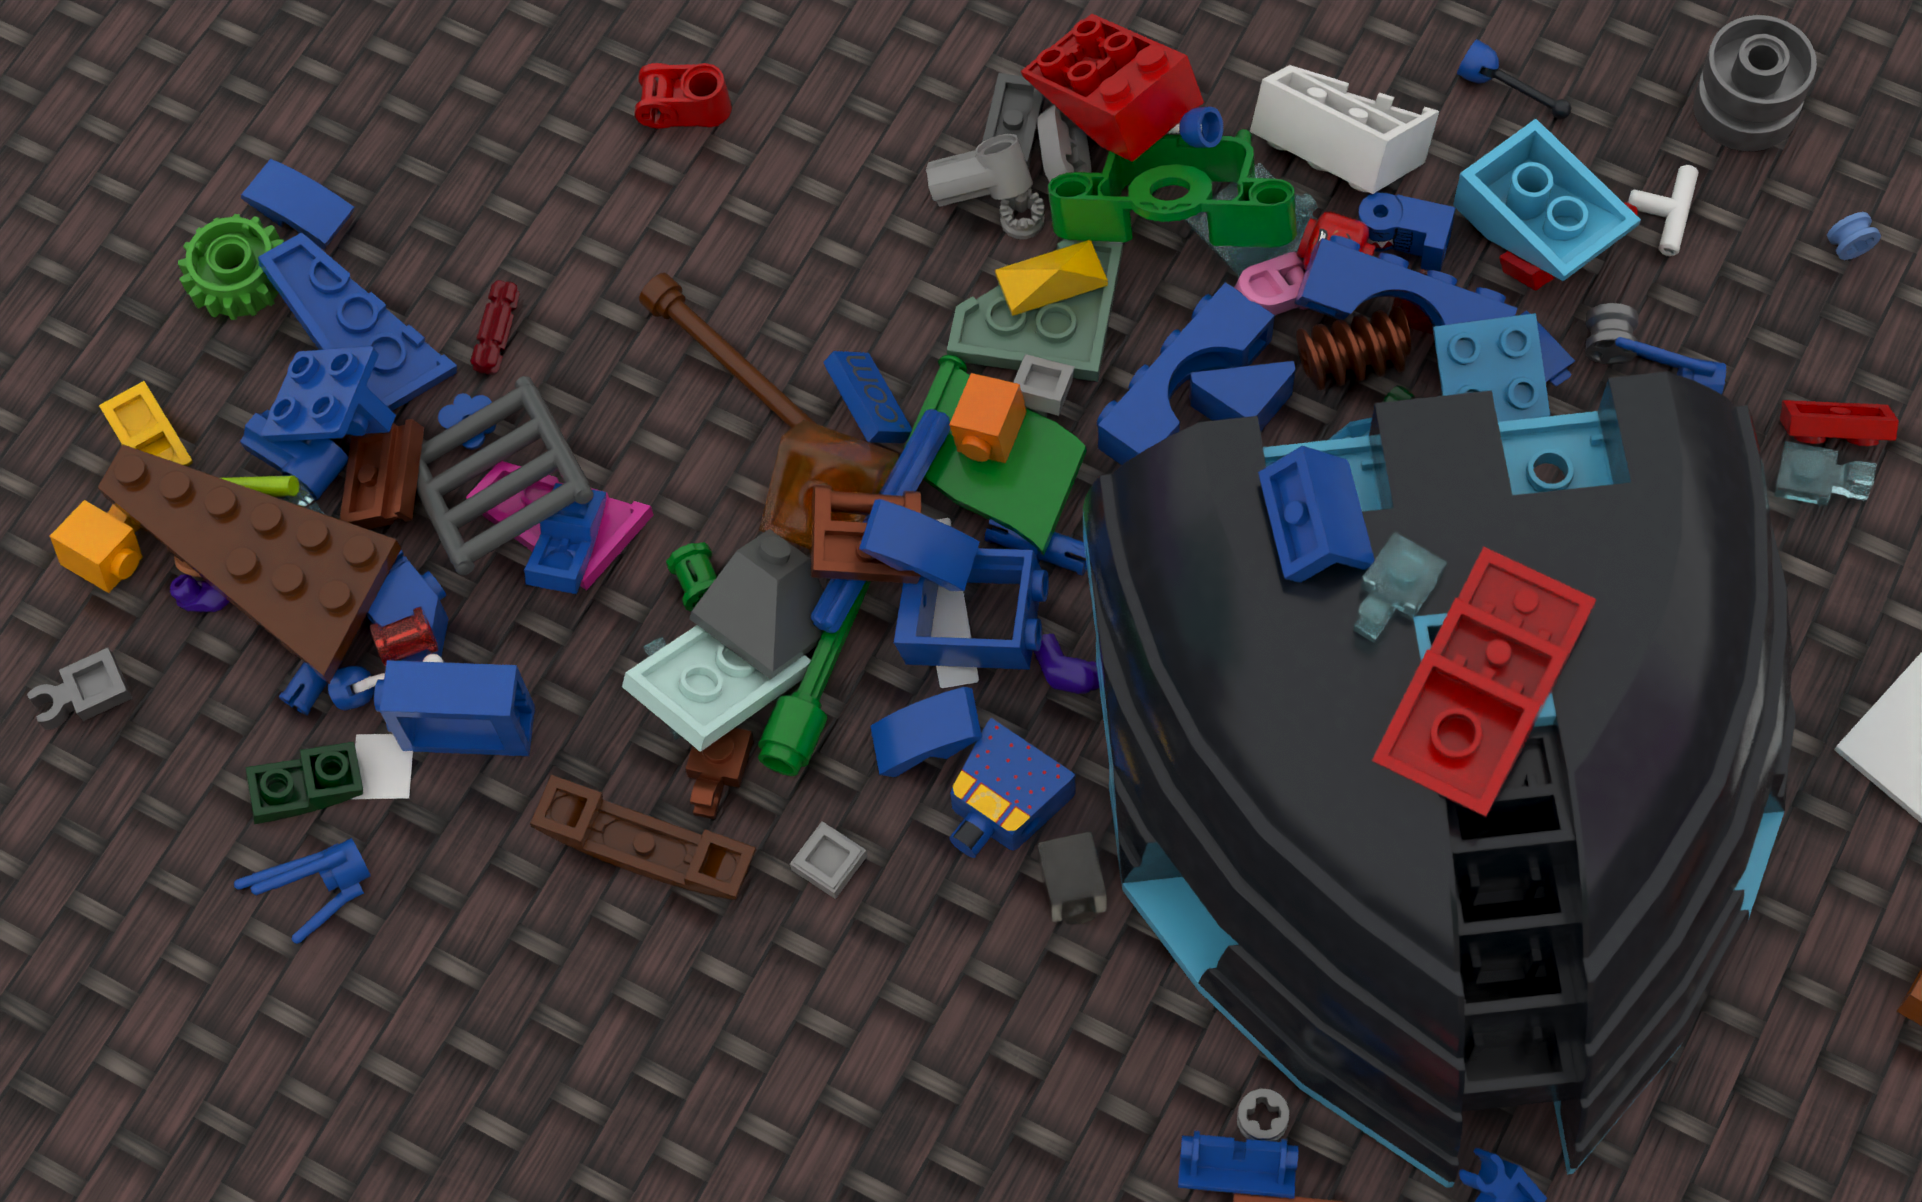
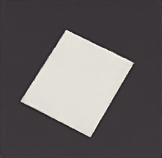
M356 734L355 749L363 785V794L352 799H409L413 751H402L393 734Z

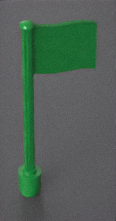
M944 355L938 360L939 370L907 443L924 412L928 409L945 413L949 416V421L951 422L970 376L966 373L967 367L961 358L955 355ZM1026 409L1027 413L1006 463L990 459L980 462L966 457L957 451L950 429L923 480L957 505L988 520L992 519L1005 528L1014 531L1032 544L1044 556L1086 455V446L1074 434L1055 421ZM871 581L864 583L839 630L834 634L826 631L823 632L798 691L793 692L791 696H780L758 743L761 749L758 759L767 768L783 775L796 776L801 767L809 764L828 719L825 712L821 710L820 698Z

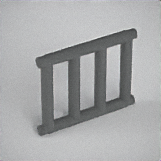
M528 376L517 379L514 390L422 444L416 491L450 562L454 565L459 575L471 573L474 570L475 561L575 501L579 504H586L592 500L594 495L585 474L542 395ZM525 407L531 420L433 478L427 466L428 464ZM540 438L542 439L548 450L547 452L450 510L448 509L443 499L444 495ZM554 471H559L565 482L564 484L469 541L464 542L459 528Z

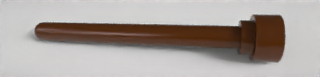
M660 273L644 286L639 296V302L653 316H662L664 319L672 318L808 444L817 445L822 442L824 438L822 428L685 304L682 287L667 273Z

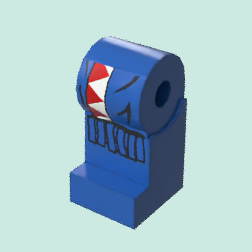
M1374 193L1362 200L1359 206L1358 221L1368 226L1369 238L1367 243L1375 245V251L1383 252L1393 249L1422 256L1421 269L1441 272L1452 234L1456 207L1398 194Z

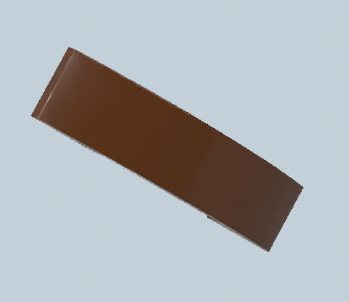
M554 775L550 776L530 822L532 828L614 866L672 886L732 900L737 899L756 852V847L704 829L701 835L603 800L602 792Z

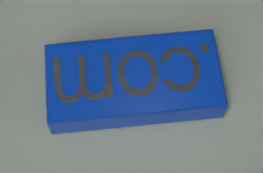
M833 351L823 363L867 442L905 443L910 436L912 428L870 354Z

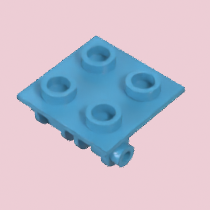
M1536 313L1433 327L1442 396L1492 391L1498 422L1550 416Z

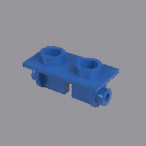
M1194 1131V1136L1182 1135L1178 1188L1294 1199L1298 1146L1287 1145V1139H1281V1142L1246 1139V1142L1235 1141V1138L1200 1135V1131Z

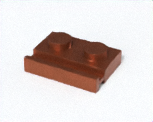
M408 419L405 421V425L397 426L393 423L390 432L368 433L363 436L351 435L339 520L365 529L391 525L395 519L400 518L404 521L412 520L424 434L423 426L413 419Z

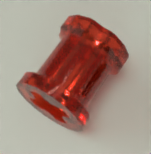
M422 606L413 608V615L381 626L378 622L370 625L376 648L385 667L387 660L398 661L424 650L430 653L439 651L431 625Z

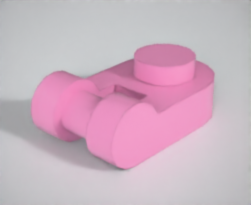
M1290 252L1246 268L1242 271L1234 287L1249 301L1259 304L1274 315L1297 307L1302 310L1308 309L1294 304L1305 274L1303 271V261L1297 256L1296 252Z

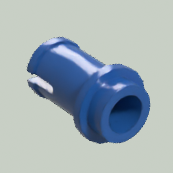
M303 662L284 692H281L279 695V699L291 708L296 706L298 712L308 716L311 707L327 685V682L317 675L314 669L307 663Z

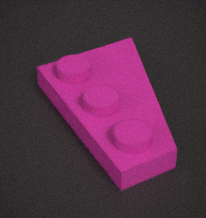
M501 461L467 495L466 499L521 466ZM548 475L482 514V516L493 524H497L551 492L555 483L560 482L557 477ZM606 492V504L595 545L580 584L582 588L587 591L653 517L654 514L650 505L636 501L629 504L610 498ZM540 523L514 539L533 552L541 534Z

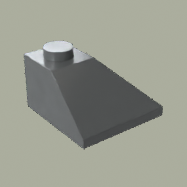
M769 529L735 552L691 611L689 619L771 680L818 646L824 630H820L813 625L811 613L823 594V589L819 579L811 577L810 558Z

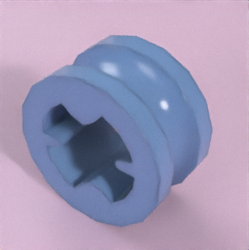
M1858 212L1849 215L1829 230L1827 238L1831 244L1838 245L1836 253L1840 259L1849 260L1869 251L1879 242L1881 234L1877 228L1870 227L1872 220L1868 213Z

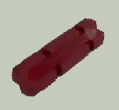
M496 280L491 285L488 296L491 303L485 306L476 338L479 344L474 346L470 359L473 370L478 373L494 375L499 371L503 357L499 353L505 350L514 318L511 311L516 309L520 296L517 285L513 282Z

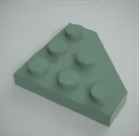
M1064 239L1057 244V250L1084 241ZM1091 241L1108 279V286L1014 316L1011 315L999 283L997 287L981 297L975 299L972 296L957 305L947 346V355H955L961 358L964 363L1019 370L1024 355L1027 354L1074 366L1073 378L1098 382L1122 259L1123 242Z

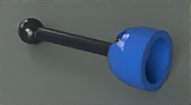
M1477 39L1469 48L1457 71V75L1475 83H1486L1496 78L1550 108L1552 114L1558 119H1564L1571 113V105L1567 100L1559 99L1556 101L1500 70L1497 53L1490 46Z

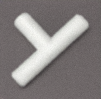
M1684 165L1679 168L1671 198L1635 189L1630 193L1628 203L1637 207L1638 211L1666 218L1659 245V251L1666 256L1677 255L1680 250L1699 173L1692 165Z

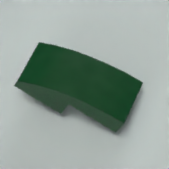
M354 741L300 750V759L246 767V780L254 824L314 812L363 794V785Z

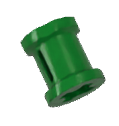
M705 542L690 543L675 550L666 560L669 572L678 577L685 593L682 598L685 609L690 612L717 578L710 562L712 551Z

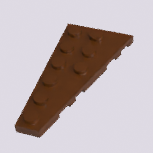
M122 444L98 485V489L107 500L143 530L151 533L182 562L187 563L199 573L203 580L257 625L260 624L277 638L287 650L301 658L328 684H330L401 551L399 543L394 538Z

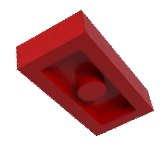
M1782 400L1780 421L1788 435L1794 436L1793 438L1797 441L1819 444L1824 443L1826 437L1847 438L1846 440L1849 443L1859 446H1875L1879 444V440L1896 441L1899 420L1889 405Z

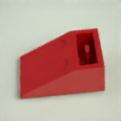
M1094 14L1075 24L1070 32L1050 48L1043 50L1033 62L1021 70L1022 76L1099 146L1131 162L1179 124L1186 112L1204 103L1187 55Z

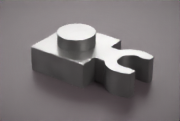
M108 647L60 669L59 672L64 683L58 686L49 684L39 685L27 694L35 707L41 706L46 702H53V706L49 711L36 716L38 722L45 730L54 729L62 725L68 718L69 713L74 710L85 721L132 699L117 660Z

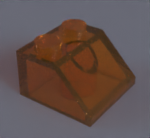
M803 420L781 437L759 531L766 532L770 529L781 538L812 550V494L814 485L831 486V491L879 494L897 462L899 453ZM831 512V521L863 523L866 517L863 514Z

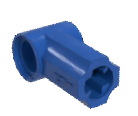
M267 409L260 414L255 413L245 425V432L240 441L243 448L281 472L282 476H296L299 480V492L311 500H318L345 468L349 457L330 439L269 442L261 435L270 410Z

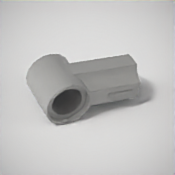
M1002 134L989 138L978 145L974 151L928 162L926 168L928 187L933 201H936L939 207L988 194L997 200L1009 199L1026 192L1033 184L1018 137L1014 134Z

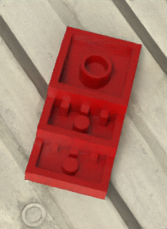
M1483 547L1459 597L1455 598L1430 650L1427 649L1372 762L1487 817L1556 684L1597 599Z

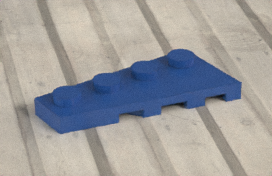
M302 232L258 257L259 266L319 350L372 346L379 353L366 386L391 411L457 373V365L445 354L441 356L425 342V337L408 324L406 326L386 309V304L372 292L367 293L350 278L349 272Z

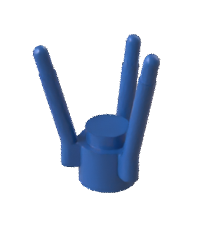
M1618 337L1615 340L1616 346L1637 353V356L1679 368L1677 375L1694 380L1720 394L1723 393L1726 378L1725 363L1686 357L1623 337Z
M350 838L321 852L235 880L234 887L236 889H244L252 886L251 893L259 895L318 872L328 891L339 887L341 892L292 935V941L298 944L319 928L344 904L364 894L359 882L371 877L353 839Z

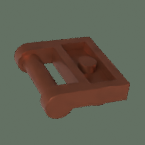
M814 485L812 494L811 577L917 584L920 574L912 570L898 571L859 550L867 523L831 521V512L870 515L874 501L882 499L921 513V493L918 491H904L902 496L838 492L831 491V486Z

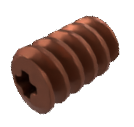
M1399 306L1392 309L1390 318L1384 311L1380 310L1372 314L1370 322L1365 316L1358 315L1353 317L1351 327L1344 320L1340 319L1333 322L1331 333L1325 325L1317 324L1313 326L1311 338L1302 328L1297 330L1296 335L1302 366L1307 377L1312 378L1319 391L1325 389L1326 374L1330 373L1339 386L1345 385L1347 369H1352L1359 382L1365 380L1366 365L1370 364L1378 377H1383L1387 360L1392 361L1398 373L1404 372L1406 356H1409L1411 351V337L1407 318Z

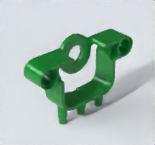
M1242 129L1236 133L1235 137L1222 136L1220 142L1212 148L1189 146L1181 135L1165 134L1133 162L1109 151L1102 173L1070 172L1058 175L1048 184L1053 231L1056 236L1062 239L1128 242L1133 239L1131 210L1148 220L1160 222L1180 221L1193 217L1200 212H1206L1209 242L1213 246L1274 248L1289 244L1297 236L1294 187L1291 183L1281 179L1255 178L1254 150L1251 143L1252 135L1249 131ZM1212 181L1237 183L1238 196L1232 200H1212ZM1130 184L1128 187V197H1121L1120 195L1124 187ZM1171 185L1182 186L1189 190L1185 196L1176 200L1166 201L1152 196L1153 192L1157 189Z

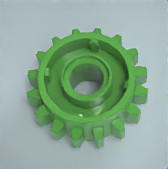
M234 214L233 217L215 218L213 222H210L203 228L199 227L191 241L185 242L183 245L186 251V258L178 260V266L183 273L180 281L198 309L206 306L212 317H217L221 313L228 315L231 320H236L237 316L257 315V312L267 305L272 306L275 297L278 295V291L259 266L258 257L284 243V241L279 238L275 227L272 225L264 228L259 217L254 216L249 220L241 218L239 214ZM240 264L238 267L230 269L233 266Z

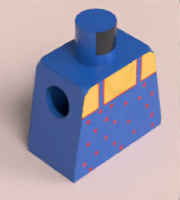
M990 718L981 732L982 738L977 740L950 792L952 809L964 819L949 839L958 850L971 858L977 856L991 837L1009 850L1014 851L1018 849L1076 794L1075 774L993 718Z

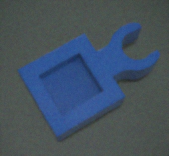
M1475 1148L1473 1151L1481 1160L1479 1173L1474 1174L1463 1169L1459 1172L1460 1179L1465 1185L1481 1192L1475 1202H1545L1547 1199L1519 1165L1502 1160L1498 1155L1480 1148Z

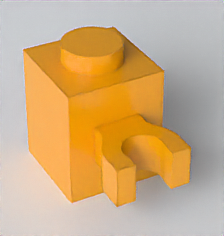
M84 500L50 535L60 565L107 593H110L121 580L130 577L143 557L135 532L141 527L113 504L106 513Z

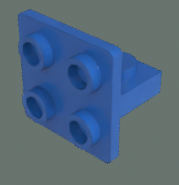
M372 346L297 352L288 367L287 375L277 398L270 408L269 416L261 435L267 441L275 442L342 438L345 435L363 436L368 433L390 432L396 415L366 386L379 353Z

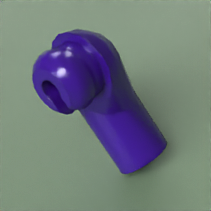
M188 574L178 576L170 586V594L176 599L177 606L186 611L217 612L230 602L206 581H196Z
M1054 634L1042 635L1039 651L1033 652L1047 683L1052 688L1076 694H1086L1090 690L1093 691L1099 688L1096 662L1066 657Z

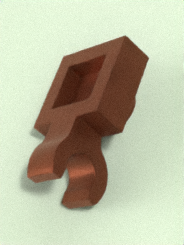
M734 728L701 752L692 745L686 765V773L688 778L697 779L690 798V804L695 805L694 815L715 819L724 785L740 788L753 743L752 731Z

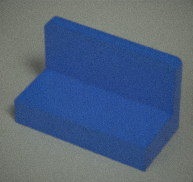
M1300 446L1258 472L1285 579L1301 583L1336 562L1363 570L1375 564L1350 464L1346 459L1306 446Z

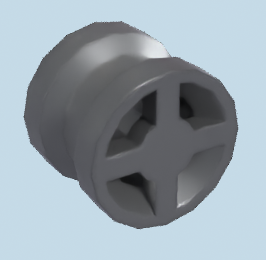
M1607 303L1595 306L1587 312L1586 327L1591 332V336L1587 338L1585 344V353L1588 358L1602 364H1620L1630 361L1637 356V353L1620 348L1615 344V340L1618 337L1637 341L1636 337L1633 336V332L1638 327V313L1635 309L1624 304Z

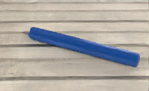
M928 409L924 412L879 494L902 496L904 491L917 490L950 431L949 416L934 409ZM866 515L863 523L868 522L870 515ZM830 579L811 613L813 625L831 634L837 632L866 581Z

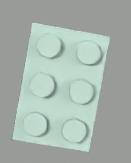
M696 625L625 672L622 687L701 752L803 680L811 659L806 655L802 656L770 680Z

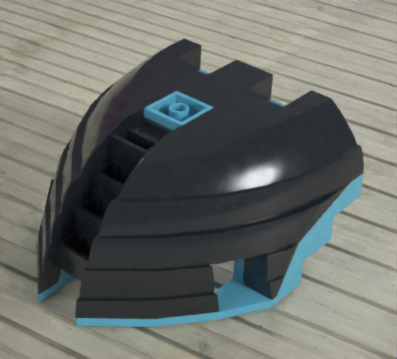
M1670 372L1608 378L1598 411L1498 422L1492 391L1375 403L1369 436L1263 447L1258 416L1199 422L1149 447L1125 462L1112 474L1100 475L1090 487L1084 501L1083 540L1096 631V666L1109 758V792L1122 891L1196 989L1300 1090L1446 1188L1453 1187L1459 1168L1458 1153L1463 1123L1461 1112L1554 1102L1567 1175L1573 1174L1683 1043L1748 923L1785 812L1788 763L1796 721V713L1791 696L1792 642L1788 593L1771 523L1764 465L1752 415L1748 406H1735L1727 397L1715 390ZM1300 446H1306L1346 459L1350 464L1375 564L1363 570L1336 562L1301 583L1285 579L1258 472ZM1544 463L1553 464L1563 471L1565 479L1555 484L1545 483L1536 476L1534 468ZM1483 547L1597 599L1556 684L1487 817L1372 762L1427 649L1430 650L1455 598L1459 597Z

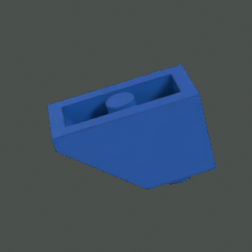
M408 560L387 575L366 616L401 661L423 662V659L429 654L442 656L449 618L440 600L447 595L429 571L420 575Z

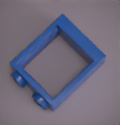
M978 548L967 583L1020 584L1012 640L931 637L939 585L920 575L917 584L903 583L894 644L906 665L1030 670L1032 651H1039L1042 642V623L1037 618L1039 602H1046L1049 589L1047 570H1041L1033 550Z
M387 660L384 679H378L376 682L374 705L376 711L380 712L383 716L388 732H392L402 751L529 756L535 705L517 665Z

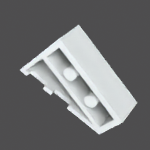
M1292 65L1262 79L1250 132L1267 140L1271 147L1289 151L1306 160L1312 168L1328 171L1348 181L1352 188L1371 194L1376 193L1425 163L1439 115L1438 110L1424 106L1421 115L1392 106L1394 100L1392 96L1379 93L1376 101L1348 93L1349 83Z

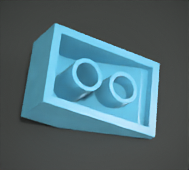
M1534 119L1461 172L1453 206L1486 239L1562 281L1566 280L1636 228L1641 221L1631 209L1537 119Z

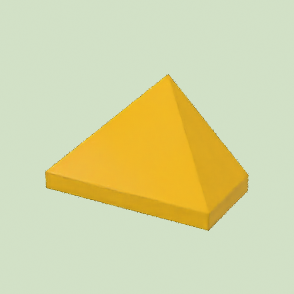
M1091 239L995 270L996 278L1012 316L1108 286V279Z

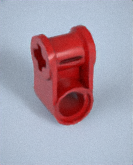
M652 63L640 69L638 82L642 86L641 101L635 105V118L641 124L659 129L674 126H702L709 128L724 123L730 116L732 106L725 79L721 70L713 64L667 65Z

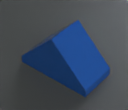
M1294 361L1193 372L1190 378V405L1212 421L1258 416L1261 432L1293 393Z

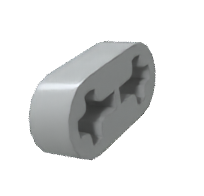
M1055 105L1040 113L1037 118L1043 168L1049 182L1056 176L1064 173H1092L1087 134Z

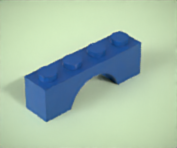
M1332 235L1330 241L1322 238L1314 246L1294 303L1333 318L1344 320L1358 305L1367 300L1377 297H1396L1404 299L1421 309L1429 318L1433 327L1515 316L1517 307L1504 303L1506 297L1499 292L1481 287L1476 288L1475 292L1456 286L1458 280L1451 275L1435 270H1428L1427 275L1408 269L1409 262L1401 257L1388 253H1380L1378 258L1359 251L1361 246L1359 243L1336 235Z
M1226 282L1213 296L1210 294L1205 295L1195 307L1191 317L1192 320L1182 331L1179 329L1174 330L1167 337L1161 347V355L1150 367L1146 364L1143 365L1135 373L1130 381L1129 391L1119 402L1111 401L1102 410L1096 423L1098 426V449L1123 465L1149 447L1179 432L1180 422L1169 403L1175 391L1191 378V373L1250 366L1272 341L1275 315L1259 304L1249 301L1241 292Z

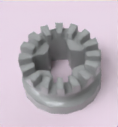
M1028 189V191L1018 196L1001 200L1000 223L1003 230L1009 236L1016 239L1032 238L1042 230L1045 220L1042 198H1039L1037 192L1034 194L1032 190ZM1027 208L1031 210V220L1024 217L1019 219V221L1018 219L1014 220V210L1021 213Z
M1260 1088L1250 1091L1243 1097L1237 1113V1126L1243 1137L1245 1136L1247 1139L1277 1142L1284 1135L1289 1122V1108L1279 1093L1271 1089ZM1260 1103L1265 1104L1269 1112H1278L1279 1118L1272 1119L1269 1130H1260L1258 1121H1248L1247 1115L1254 1114L1256 1105Z

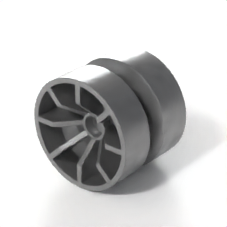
M1765 15L1741 17L1721 28L1713 38L1694 95V114L1703 131L1719 144L1740 151L1765 150L1786 139L1795 127L1816 72V54L1810 40L1791 23Z

